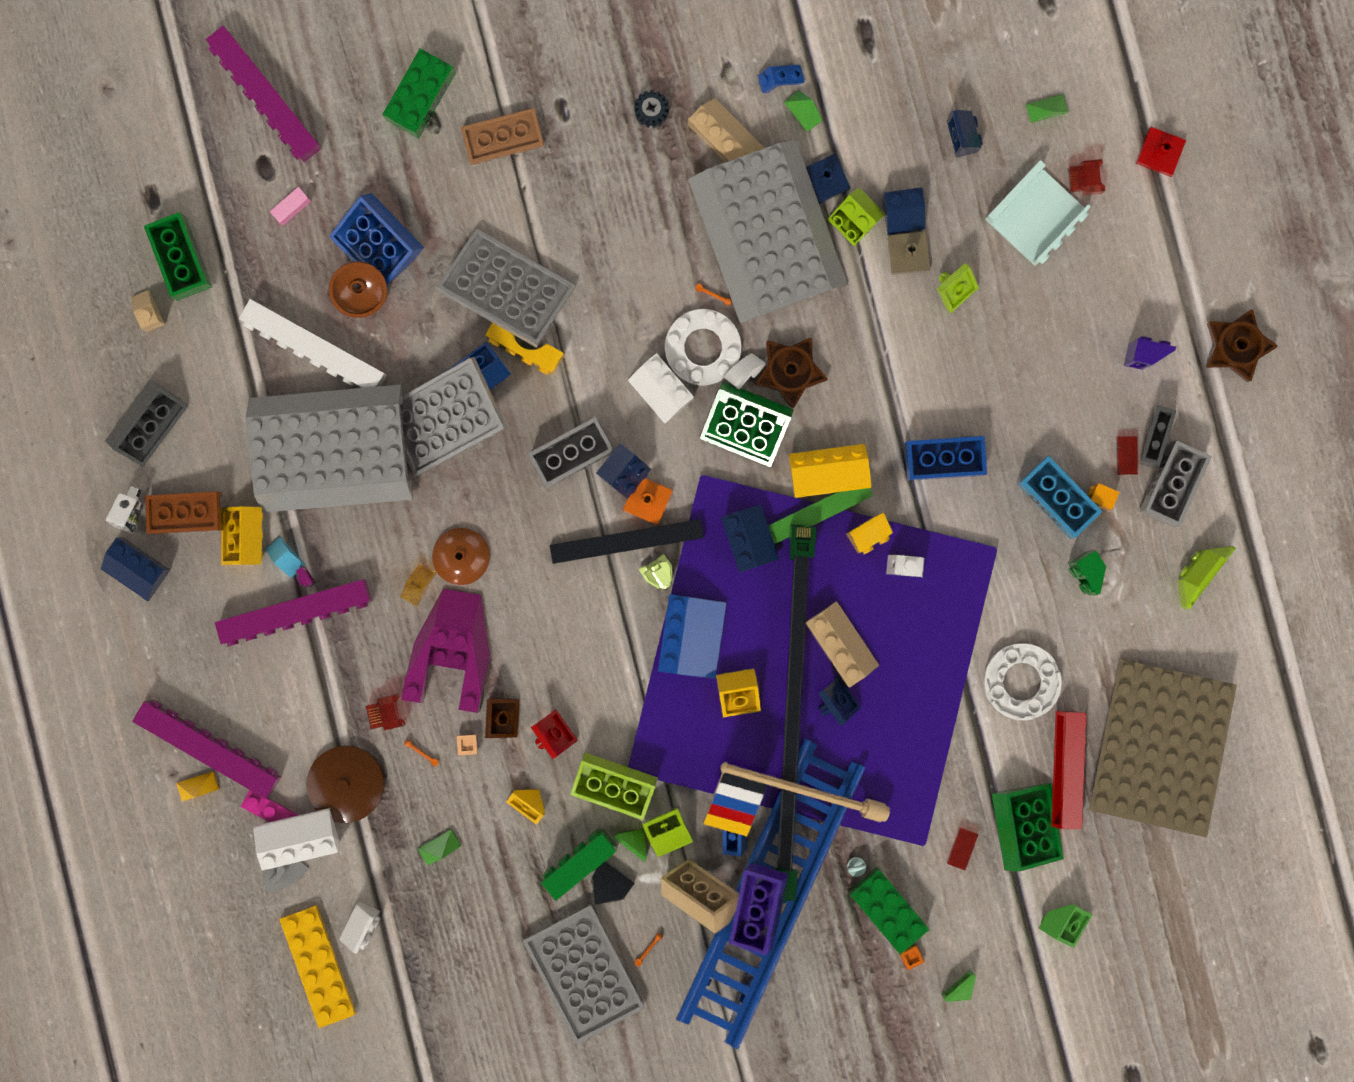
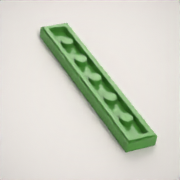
M870 488L837 492L769 525L774 544L789 537L790 525L811 527L872 497L873 494Z

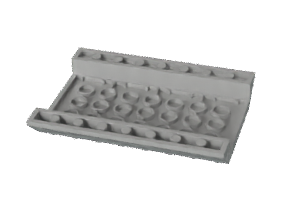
M796 140L772 145L709 168L688 179L740 324L821 293L848 285Z
M402 385L249 398L246 426L253 491L259 507H262V513L413 500L411 480L408 481L400 407V404H403Z

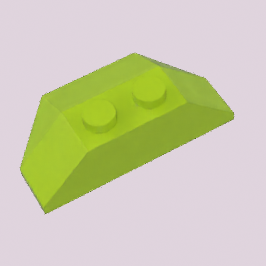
M1234 546L1204 549L1193 554L1191 557L1192 562L1180 571V577L1177 580L1181 607L1183 609H1191L1218 571L1236 550Z

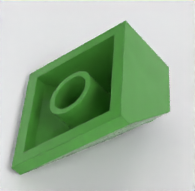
M1074 904L1048 911L1042 918L1039 929L1054 939L1074 948L1093 914Z

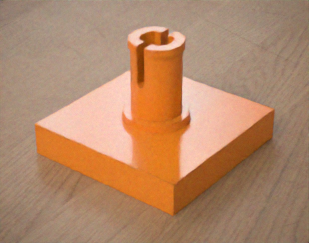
M645 478L638 485L635 492L627 499L623 511L658 526L673 490Z

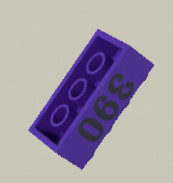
M750 863L744 869L729 944L767 956L774 945L788 874Z

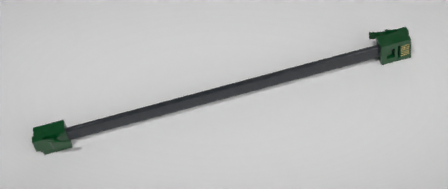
M790 525L788 544L790 560H793L782 780L796 784L809 558L815 557L816 527H805L804 525ZM781 788L777 868L771 869L788 874L783 903L785 904L786 901L796 900L798 871L792 869L796 792Z

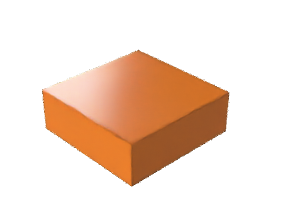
M916 943L900 955L907 970L925 962Z

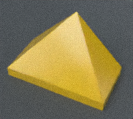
M214 771L176 783L182 801L219 790Z
M539 789L514 790L506 803L536 825L545 815Z

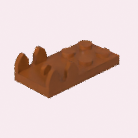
M222 492L145 496L146 534L223 531L220 509V496H222Z

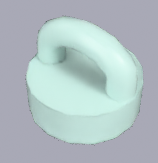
M852 857L847 862V870L852 876L859 877L865 873L866 864L862 858Z

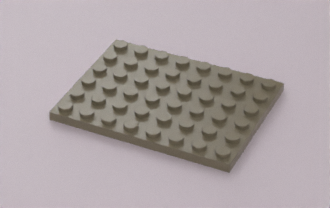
M1119 659L1089 810L1207 838L1237 684Z

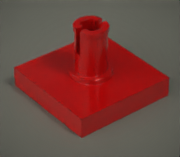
M1150 127L1135 164L1172 177L1186 140Z
M556 709L531 727L537 736L535 744L537 745L541 742L542 744L538 748H545L552 759L559 756L578 741Z

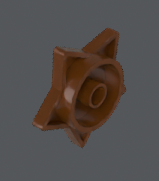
M1252 309L1234 322L1210 321L1207 323L1214 347L1206 367L1230 368L1246 382L1252 381L1258 360L1278 347L1277 344L1264 336L1259 330Z
M808 338L790 347L769 340L766 341L768 365L756 381V386L778 390L790 407L794 408L806 388L828 380L825 374L813 362L812 338ZM788 368L794 369L792 375L787 373Z

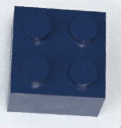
M619 443L596 474L628 499L642 480L647 477L651 468L633 452Z

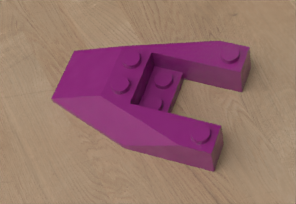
M449 589L442 590L414 642L401 700L416 703L424 702L430 665L465 670L458 710L474 713L480 712L490 658L481 595Z

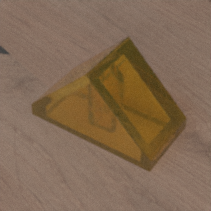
M419 564L407 579L400 597L418 606L436 573Z

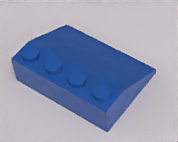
M372 193L361 195L329 236L352 261H362L375 266L384 276L387 286L424 249L415 237Z
M669 594L658 671L715 679L726 602Z

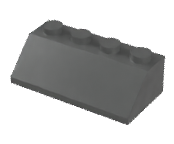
M150 380L105 442L113 450L143 467L187 409L188 405L161 385Z

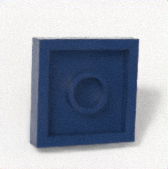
M835 154L806 167L819 204L851 189Z
M840 676L833 679L818 693L824 701L823 704L819 705L820 712L825 709L821 714L827 716L829 713H832L840 726L846 723L861 708Z

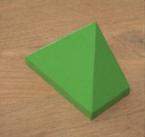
M797 91L784 102L807 132L822 121L813 100L801 91Z
M1063 94L1026 104L1031 123L1068 113Z
M451 829L421 846L418 850L426 864L429 865L444 858L461 847Z
M644 829L616 832L614 838L641 860L645 861L647 859Z
M969 970L941 994L945 1001L971 1000L976 979L974 973Z

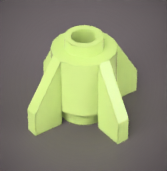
M664 553L648 566L645 565L639 568L646 582L657 589H666L671 585L673 580L672 565Z

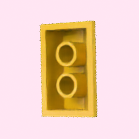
M240 506L221 508V526H223V531H221V565H262V507Z

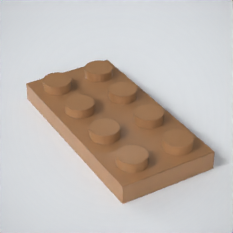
M534 108L461 127L471 166L544 147Z

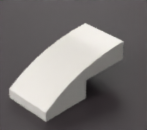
M751 353L734 365L723 378L739 390L750 376L755 378L766 363Z

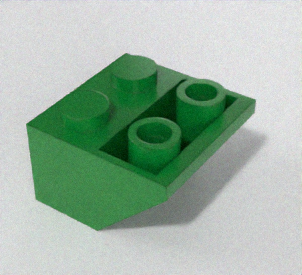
M1096 550L1086 551L1068 563L1070 566L1068 570L1074 578L1077 577L1080 582L1079 587L1084 594L1097 596L1101 594L1106 565Z

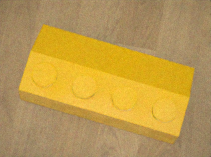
M865 444L789 454V470L795 498L871 488L869 460Z

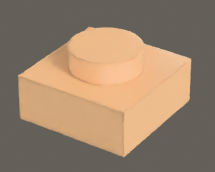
M477 734L457 736L458 755L478 754Z

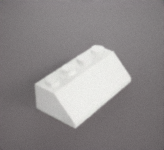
M330 808L253 827L256 854L262 871L338 853L340 841Z

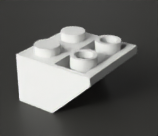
M359 901L339 940L356 954L360 949L364 950L371 940L372 935H370V932H373L381 919L378 917L380 911Z

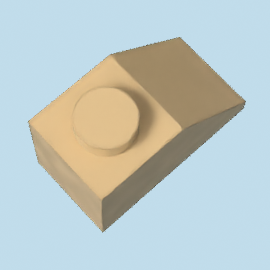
M150 290L131 297L133 312L142 330L150 332L165 325Z

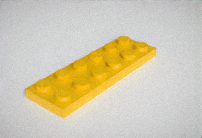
M314 905L280 918L282 929L318 1028L354 1016L356 1011L318 906Z

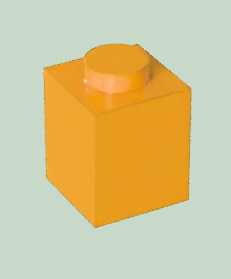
M1097 483L1090 486L1087 496L1098 507L1109 511L1113 510L1120 492Z

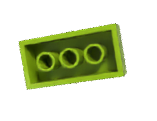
M585 752L570 795L644 820L658 777Z

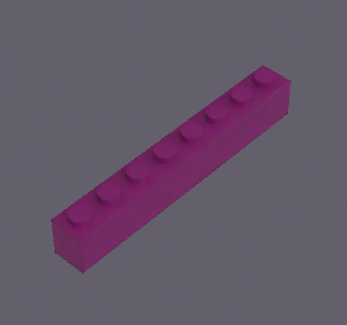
M224 25L205 39L209 43L207 48L213 56L218 55L221 58V61H219L220 65L225 71L230 70L232 72L231 78L236 85L239 86L241 84L245 90L242 92L248 100L253 99L256 102L254 107L260 115L265 114L268 117V120H266L267 124L272 130L277 129L279 131L278 137L283 144L286 145L288 143L291 146L290 152L296 160L300 158L303 162H306L322 149Z
M362 579L214 623L220 644H227L229 647L239 644L238 640L244 638L246 641L257 639L258 634L264 633L265 636L275 634V629L283 628V631L295 628L294 624L301 622V625L313 623L312 619L317 617L320 620L327 619L334 612H338L340 615L350 612L349 608L355 606L357 609L368 607V603L372 602V597L367 580Z
M152 699L142 703L132 721L133 723L264 799L271 796L281 779V776L277 774V770L262 766V762L254 757L248 758L244 755L245 752L239 748L233 749L229 747L227 741L221 738L215 739L208 730L196 728L194 722L179 718V714L171 709L165 710L161 707L162 704Z

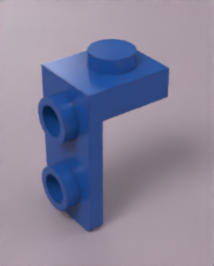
M800 65L770 66L758 75L762 93H769L778 86L798 85L805 82Z

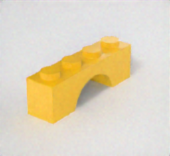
M493 322L485 335L489 339L488 342L493 346L498 347L501 345L506 348V353L513 357L517 354L522 357V362L529 366L533 363L539 367L538 371L547 376L549 373L554 375L565 356L563 352L549 344H545L543 347L535 350L525 349L516 342L514 334Z

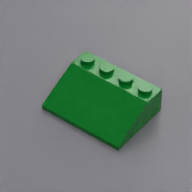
M723 381L700 439L771 467L794 410L740 388L738 390L733 385Z
M1051 783L1010 789L992 794L1004 870L1020 872L1064 859L1059 828L1051 827L1053 793Z

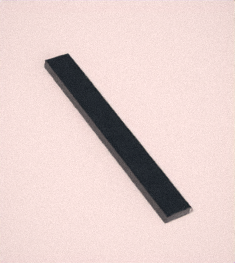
M701 519L549 546L552 564L697 540L704 538Z

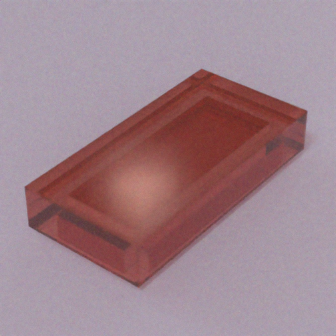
M1137 436L1116 437L1117 475H1137Z
M959 827L947 864L966 871L979 834Z

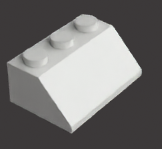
M657 353L645 362L628 380L664 424L694 400V396Z

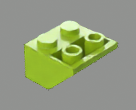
M859 187L842 202L828 218V221L855 246L886 214Z
M678 806L642 822L646 835L658 857L693 842Z

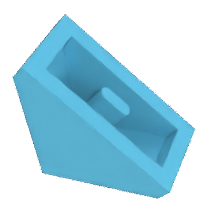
M281 537L266 548L273 563L291 578L296 574L297 569L305 566V563Z

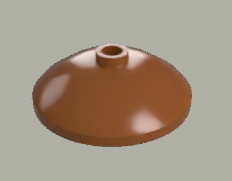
M353 261L340 266L333 273L329 282V296L334 307L342 314L353 318H363L374 314L382 307L387 296V285L384 276L375 266L362 261ZM356 283L361 285L359 288L353 287Z
M455 528L445 532L436 541L432 552V561L436 572L442 579L455 585H467L477 581L486 572L490 561V552L486 541L480 534L467 528ZM459 552L463 555L461 560L456 558V554Z

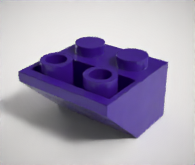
M1141 336L1128 344L1124 366L1143 370L1174 352L1176 346H1172L1171 342L1159 341L1158 343L1152 341V338Z

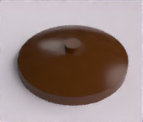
M346 745L334 747L322 753L310 767L306 781L308 798L316 811L330 808L334 822L352 823L359 821L373 812L381 801L384 792L382 769L370 753L359 747Z

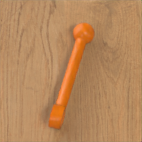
M697 284L695 287L697 292H705L725 302L726 305L732 304L730 298L717 295L703 288L701 284Z
M410 740L404 742L406 747L412 748L429 760L432 766L438 765V759L428 756L414 746Z
M661 933L655 935L653 942L641 957L635 960L636 966H641L642 960L658 940H662L663 935Z

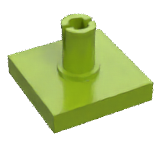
M966 263L952 275L946 271L942 272L939 276L942 284L936 288L946 310L950 313L956 310L979 289L973 272Z

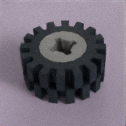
M650 90L648 93L644 91V94H640L639 98L635 101V116L641 125L645 124L648 128L650 126L656 128V125L661 126L662 122L666 121V117L669 114L668 101L663 94L660 95L659 91L656 93L654 90Z

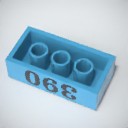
M1050 456L1044 457L1017 483L1069 539L1076 538L1103 512Z

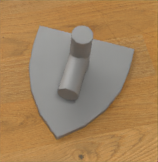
M300 861L265 870L264 883L266 891H275L289 887L296 883L309 867Z

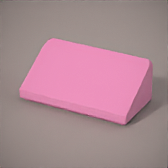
M297 187L276 205L270 213L284 226L306 207L311 200Z

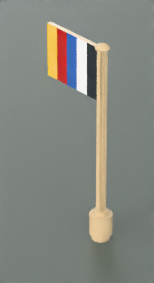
M724 762L721 765V778L703 824L748 836L767 785L859 810L863 818L877 822L888 819L890 808L885 803L867 798L865 801L859 802Z

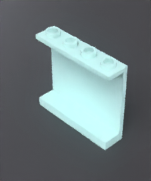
M1041 160L985 219L1034 266L1039 262L1043 264L1050 257L1048 252L1052 248L1056 250L1063 243L1061 238L1065 234L1069 236L1076 229L1074 226L1076 222H1082L1089 215L1087 211L1091 208L1090 205L1084 208L1043 170L1046 165Z

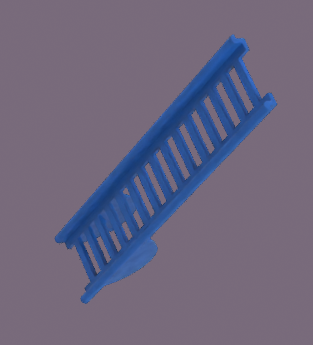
M804 739L798 755L797 784L800 781H804L824 792L852 799L866 767L851 762L846 772L812 756L817 745L810 740ZM811 763L842 778L843 781L840 788L837 789L805 774L804 772L808 764ZM781 791L746 867L753 863L770 869L776 868L765 863L764 860L768 851L778 855V847L773 845L772 842L776 833L779 834ZM796 793V800L826 813L827 816L822 825L795 812V821L818 831L819 834L814 843L794 833V842L811 849L807 860L793 854V863L803 867L799 878H797L796 900L786 901V907L783 913L780 914L772 950L767 956L747 950L762 957L755 967L722 952L727 941H730L734 914L730 923L714 934L676 1017L677 1021L689 1025L693 1015H697L726 1029V1039L724 1042L737 1050L739 1049L848 807L834 803L829 807L811 797ZM743 874L735 889L738 893H740ZM720 959L749 973L750 976L746 984L744 985L715 971L718 960ZM710 978L740 991L741 994L737 1003L706 989V986L709 987L712 979ZM704 996L733 1010L730 1021L728 1022L697 1007L701 997Z

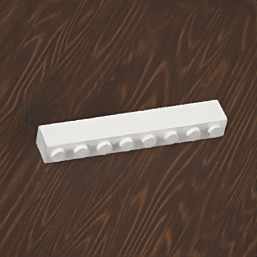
M251 299L239 317L244 322L242 326L251 331L254 328L261 331L259 335L267 340H270L272 337L277 340L276 344L284 349L290 347L294 350L293 354L302 359L304 356L311 359L309 363L318 368L321 365L326 367V372L334 377L337 374L344 377L343 382L352 387L354 383L360 386V388L378 387L383 384L387 377L383 372Z

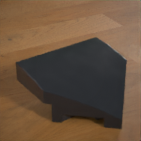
M605 861L595 871L591 880L595 905L623 900L635 883Z

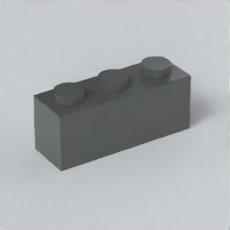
M1157 405L1141 457V465L1159 469L1177 410Z

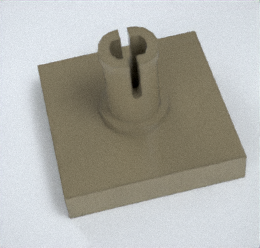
M926 232L890 235L887 237L892 275L930 270Z

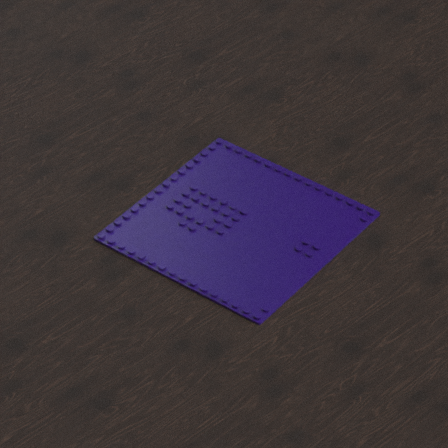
M706 475L700 476L689 521L701 519L704 538L683 543L671 594L726 602L716 675L754 669L761 711L723 717L716 677L713 679L658 671L666 620L665 615L630 756L629 768L658 777L657 780L711 794L715 793L722 775L721 765L724 762L782 779L793 560H790L789 537L775 544L779 560L739 572L721 517L762 505L769 526L815 502ZM844 510L811 526L816 527L815 557L809 558L806 621L837 601L879 666L865 678L850 688L848 687L861 708L846 723L840 726L832 713H829L827 716L821 714L825 709L820 712L819 705L823 704L824 701L818 694L833 679L840 675L805 625L799 749L804 739H807L817 745L812 756L846 772L851 762L866 767L852 800L862 802L868 798L885 803L890 808L888 819L881 822L863 818L859 810L847 808L840 826L924 846L927 842L997 549L992 546L888 521L893 532L889 535L890 540L881 545L877 542L872 545L874 549L866 554H863V552L857 553L846 533L873 517ZM888 555L924 558L923 578L886 574ZM811 763L808 764L804 772L837 789L840 788L843 781L842 778ZM804 781L799 783L800 785L820 790ZM767 785L760 806L773 808L781 788ZM813 798L829 807L832 805L831 802ZM796 800L795 812L808 818L825 821L826 813Z

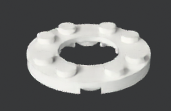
M709 309L693 310L680 316L670 327L665 341L666 358L672 371L687 383L697 386L719 383L724 380L725 374L740 359V336L735 325L723 314ZM698 329L713 331L718 335L722 343L720 357L714 363L707 366H699L692 363L687 358L684 350L686 338Z
M1026 643L1012 644L1000 649L988 662L983 677L986 697L995 710L1008 718L1023 721L1032 720L1047 713L1056 703L1062 684L1061 673L1053 657L1042 648ZM1014 664H1030L1039 673L1041 680L1040 688L1036 695L1028 700H1015L1008 695L1004 688V675L1008 668Z

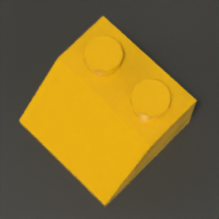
M880 513L846 533L857 553L863 552V554H866L874 549L872 545L877 542L881 545L890 540L889 535L893 532L885 514Z
M754 669L716 675L723 717L761 711Z

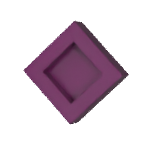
M300 567L296 570L298 574L296 578L302 586L311 587L316 583L306 567Z

